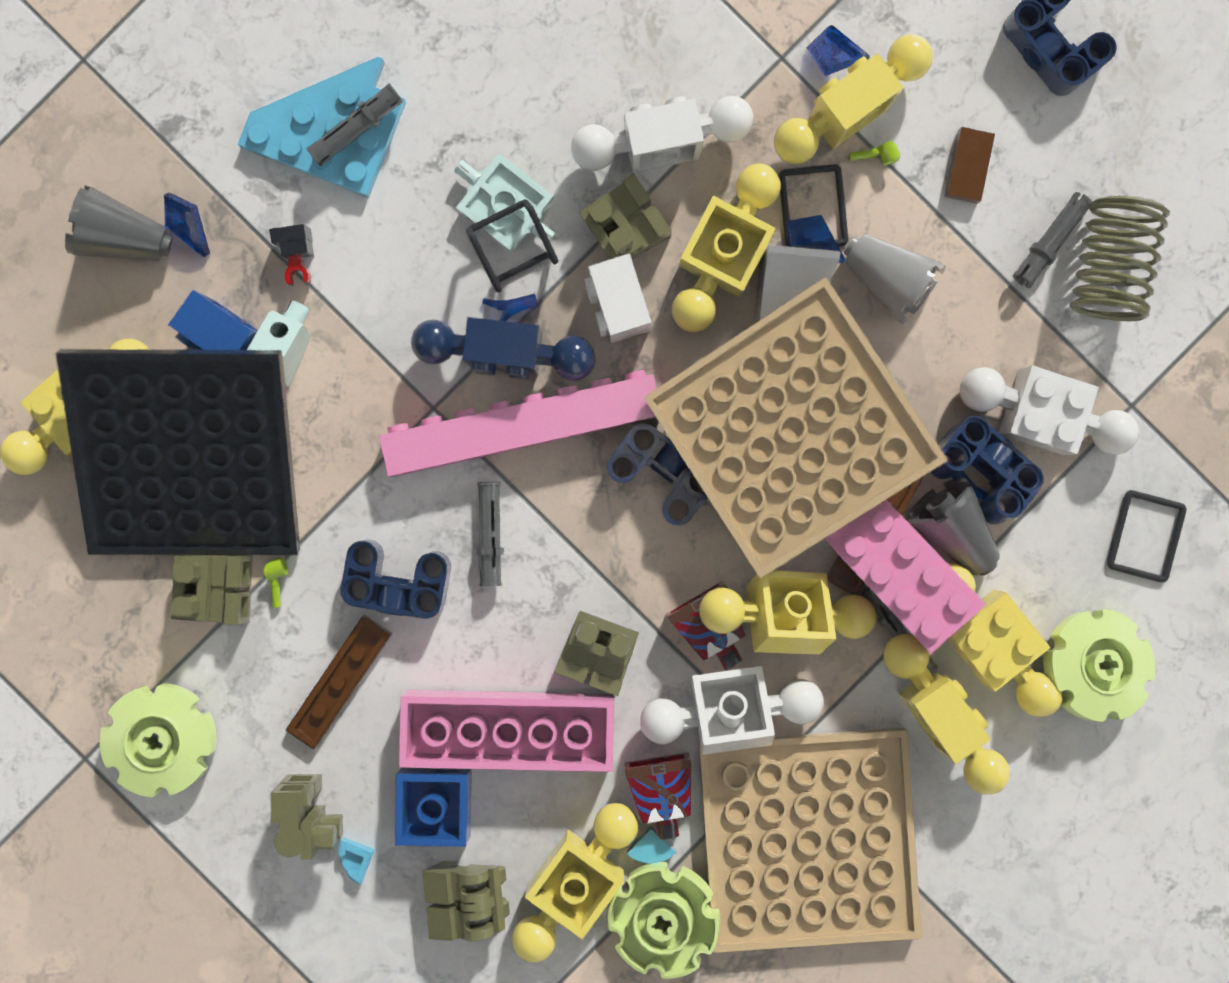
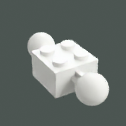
M726 96L719 99L712 106L710 113L701 115L698 114L695 98L686 100V97H674L665 101V105L651 107L650 104H640L632 107L630 112L624 115V131L610 133L606 128L595 124L582 127L572 139L571 153L575 162L580 167L589 171H598L607 167L612 162L615 154L628 152L633 174L699 160L704 143L703 136L714 134L719 140L724 142L740 141L750 132L754 116L750 105L744 99L737 96Z
M1033 365L1018 370L1013 388L1007 387L1003 377L997 371L988 367H979L969 371L960 383L961 399L970 409L986 412L997 406L1006 408L999 429V433L1002 436L1062 456L1078 454L1084 434L1092 436V440L1098 449L1112 455L1123 454L1134 447L1139 437V427L1136 420L1124 411L1111 410L1100 416L1091 414L1099 387Z
M762 666L692 676L691 683L694 706L680 708L669 699L653 700L642 710L640 727L643 734L650 741L657 744L671 743L681 735L683 729L698 727L702 755L772 745L775 737L772 716L783 715L792 723L808 724L820 716L824 706V699L817 685L805 679L793 680L783 687L780 694L768 696Z

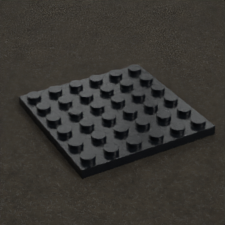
M60 349L55 353L88 555H298L300 539L282 350Z

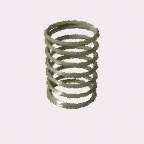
M1120 195L1097 198L1089 204V210L1092 214L1102 218L1092 219L1085 223L1088 230L1101 235L1088 236L1082 240V243L1090 249L1101 252L1083 253L1079 256V260L1088 266L1104 269H1144L1150 273V276L1137 278L1110 270L1082 269L1075 273L1077 278L1084 282L1107 286L1138 285L1147 291L1144 294L1134 295L1106 287L1077 286L1072 289V292L1080 298L1071 301L1069 306L1079 314L1098 319L1127 322L1146 319L1149 317L1151 306L1145 299L1154 294V289L1148 283L1157 278L1158 274L1152 266L1161 261V255L1155 249L1164 244V238L1159 232L1167 228L1168 221L1165 218L1170 216V211L1162 203L1141 197ZM1144 206H1149L1157 210L1162 211V214ZM1101 208L1123 209L1149 216H1126L1101 210ZM1160 221V226L1157 228L1140 224ZM1095 225L1120 226L1137 231L1113 230ZM1151 235L1157 239V243L1147 245L1143 242L1123 237H1146ZM1093 242L1116 243V244L1127 245V246H1131V247L1108 246V245H1101V244H1097V243H1093ZM1148 252L1153 255V260L1143 262L1139 259L1114 253L1134 254ZM1093 259L1112 260V261L1123 262V263L1103 262V261H1097V260H1093ZM1093 276L1108 277L1113 279L1098 278ZM1078 305L1114 306L1129 309L1132 312L1096 311Z

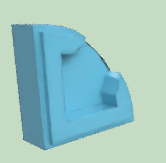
M651 826L627 850V854L631 858L649 864L663 862L676 853L675 849L665 839H659L658 832Z
M343 837L339 844V858L348 877L361 885L375 849Z

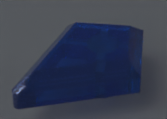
M833 25L828 26L806 47L824 76L848 68L864 56L867 60L870 59L868 53Z
M170 192L164 194V226L203 258L208 256L210 251L197 205Z
M822 215L788 220L786 222L790 247L840 251L838 263L842 264L845 262V258Z

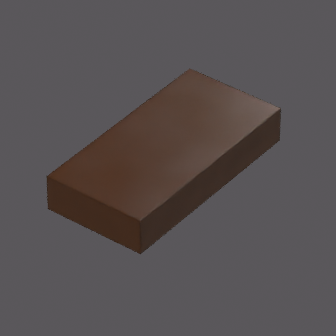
M961 127L958 130L944 197L975 204L981 202L995 133Z

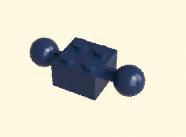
M467 317L465 335L454 334L451 327L445 322L432 319L420 323L414 329L411 336L412 350L415 356L422 362L437 365L444 363L452 355L463 356L462 360L471 367V370L475 371V374L495 376L496 370L506 371L510 378L530 380V374L538 375L539 365L552 366L554 371L563 379L577 381L587 377L592 372L596 362L595 351L586 339L579 336H567L559 340L555 346L542 344L543 333L539 325Z

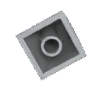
M768 245L759 262L754 324L826 277L830 282L840 259V251Z

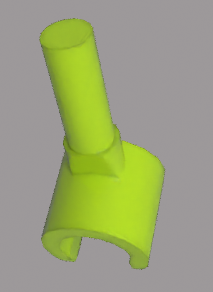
M887 141L871 150L849 153L850 161L880 156L883 166L899 161L901 156L897 144L892 141Z
M283 557L269 561L264 567V575L271 586L272 608L281 607L280 582L278 578L288 575V567Z

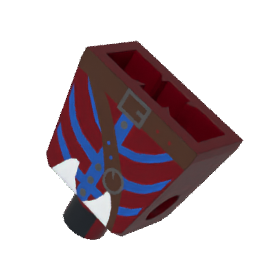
M721 581L666 613L672 625L703 661L716 654L724 669L727 670L743 660L734 645L735 642L746 636L742 624L730 633H715L703 624L699 613L701 601L708 592L716 588H727L726 584Z
M689 752L624 762L625 775L642 823L656 822L659 839L678 837L677 818L691 815V759Z

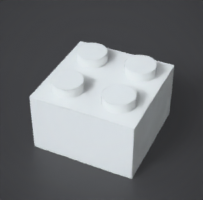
M630 253L588 266L589 277L584 278L585 288L590 303H597L600 310L595 312V319L601 337L608 336L610 344L649 332L652 322Z

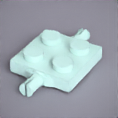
M498 153L488 167L479 173L466 164L464 160L459 163L460 167L456 166L454 170L455 173L469 183L467 194L457 205L456 209L474 224L524 199L531 203L541 221L544 211L554 200V196L500 153ZM525 207L481 228L511 253L521 240L531 234V232L541 239ZM541 223L551 242L556 233Z

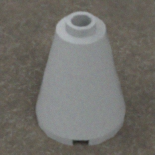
M864 234L861 238L855 236L844 250V254L847 255L845 261L847 266L894 318L902 324L908 322L904 315L908 311L915 314L938 283L933 279L936 271L943 274L946 268L944 264L937 260L868 234Z

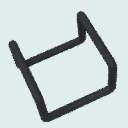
M527 199L521 200L466 229L468 238L497 293L502 291L500 282L548 258L553 264H558L559 262L534 207ZM525 207L547 252L495 276L474 232Z

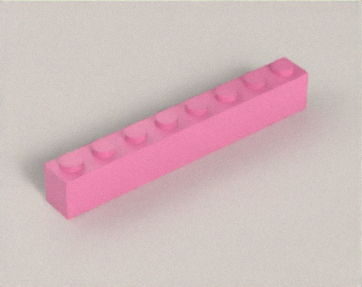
M645 370L625 374V380L612 383L611 378H604L590 382L592 388L578 391L577 385L557 389L558 395L544 398L543 393L532 394L523 397L524 403L510 406L509 401H501L490 404V411L476 413V409L471 408L455 412L456 418L443 421L442 416H434L422 419V426L409 429L408 423L387 427L388 433L379 435L388 477H397L656 419V416L644 399L645 396L657 389L654 374L646 376Z

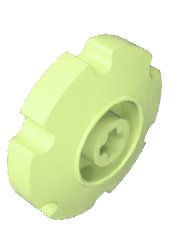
M1105 609L1094 610L1092 616L1088 611L1077 612L1063 619L1052 631L1050 636L1054 640L1055 646L1053 650H1047L1044 653V673L1050 677L1059 692L1063 691L1061 706L1070 714L1080 719L1094 722H1105L1107 716L1109 719L1122 720L1138 711L1147 700L1148 693H1146L1144 685L1146 681H1153L1155 678V660L1149 641L1137 638L1136 630L1138 626L1131 619L1118 612Z
M164 683L156 687L155 693L151 692L148 686L135 689L121 697L110 708L108 714L112 717L113 724L101 728L100 752L106 768L115 767L118 769L120 775L117 783L134 794L153 798L161 793L162 788H165L170 795H174L195 783L206 772L208 765L205 764L203 757L215 752L217 733L211 713L202 714L198 711L197 703L200 701L199 697L183 687Z
M666 862L646 864L635 869L627 878L629 887L624 888L621 886L612 898L608 910L609 931L617 932L620 936L615 945L617 952L635 970L647 974L649 969L655 968L659 970L662 979L679 978L696 971L701 963L699 954H712L720 931V910L713 909L708 905V902L712 899L713 891L697 873L684 866L677 873L671 872Z

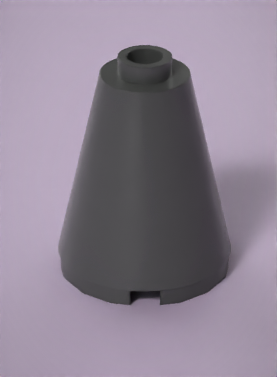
M84 185L85 189L80 188L68 218V222L72 223L73 235L68 233L65 235V249L67 253L76 256L158 262L162 256L168 257L173 242V237L168 236V228L93 187Z
M956 478L943 483L946 489L937 494L932 489L920 498L909 513L912 518L909 521L916 530L956 563L967 568L972 575H987L997 567L1000 554L974 489L967 479Z

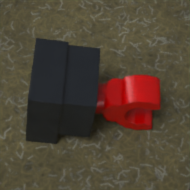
M305 224L269 229L271 243L280 247L281 256L288 259V268L284 273L285 282L293 286L294 273L301 271L304 282L311 283L310 271L305 268L302 260L303 257L314 256L311 228Z

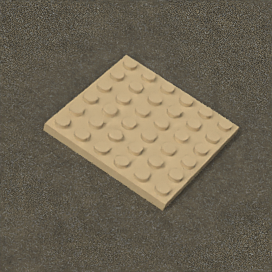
M826 277L644 397L760 579L948 461Z
M893 728L776 736L772 745L706 755H702L699 742L708 885L713 891V896L709 903L711 908L720 910L721 921L717 943L713 950L714 953L922 939L907 729Z

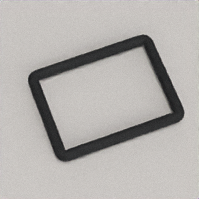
M837 164L780 171V195L786 247L818 249L846 245L849 237L841 167ZM835 171L842 239L792 244L785 176Z
M1134 490L1127 491L1108 556V567L1115 571L1161 583L1166 582L1169 579L1187 511L1186 506L1180 502ZM1132 497L1179 509L1162 576L1115 563Z

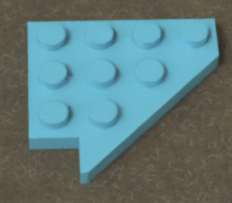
M376 57L250 112L237 145L244 150L369 198L405 108L406 101L401 97L403 103L386 114L379 121V126L376 128L372 126L322 167L319 166L307 151V147L318 141L324 134L359 108L357 106L358 103L362 100L365 103L380 92L381 89L376 88L385 62L383 58Z

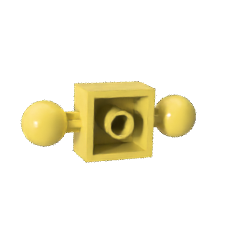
M913 34L904 35L890 46L887 62L883 60L879 53L869 60L865 56L857 60L848 68L849 74L840 81L835 77L819 90L820 95L813 101L815 106L808 120L792 118L779 126L774 136V148L777 155L783 161L790 164L807 162L816 153L819 146V137L822 135L832 149L838 147L890 108L904 88L899 80L904 82L916 81L928 72L933 60L930 44L921 36Z
M758 163L742 170L736 181V192L740 199L736 207L715 196L712 197L678 265L699 277L694 287L681 291L673 301L672 316L675 323L681 329L687 332H700L712 324L716 315V304L713 295L717 287L738 298L743 293L776 230L775 227L754 217L758 209L772 205L779 196L781 189L780 178L772 167Z
M127 338L115 342L109 349L149 348L141 341ZM57 369L20 402L39 426L32 432H14L7 436L1 444L0 459L3 465L15 474L31 475L40 471L47 463L49 457L48 446L53 442L56 443L66 456H72Z
M948 564L975 592V580L971 572L959 564ZM992 590L982 598L987 605L948 638L947 641L983 686L996 692L1013 678L1018 684L1016 699L1022 710L1035 717L1050 716L1061 706L1063 691L1059 692L1047 674L1034 672L1029 665L1051 647L1006 592Z
M773 570L761 579L756 574L746 586L748 601H743L731 589L716 588L703 597L699 608L703 624L715 633H730L736 630L742 622L750 623L753 651L765 653L819 655L836 640L835 630L843 637L860 639L867 636L876 624L875 608L863 596L847 595L839 599L835 605H831L827 573Z
M900 634L893 637L885 646L883 653L884 663L893 675L902 679H910L912 685L901 691L899 696L939 752L953 763L957 764L963 759L966 760L963 774L965 781L971 789L984 795H992L1002 791L1010 778L1009 765L1000 753L982 748L984 744L991 740L984 730L988 727V724L977 709L972 710L964 701L968 698V695L957 680L952 681L946 674L941 676L936 672L930 673L927 668L929 651L914 635Z
M611 803L600 809L594 820L596 836L590 845L568 829L527 885L525 898L542 911L538 916L533 915L522 919L515 926L512 933L513 949L521 959L531 963L547 959L554 951L556 945L555 927L558 923L583 939L624 883V869L607 858L612 849H621L631 844L637 835L638 819L630 807L621 803Z

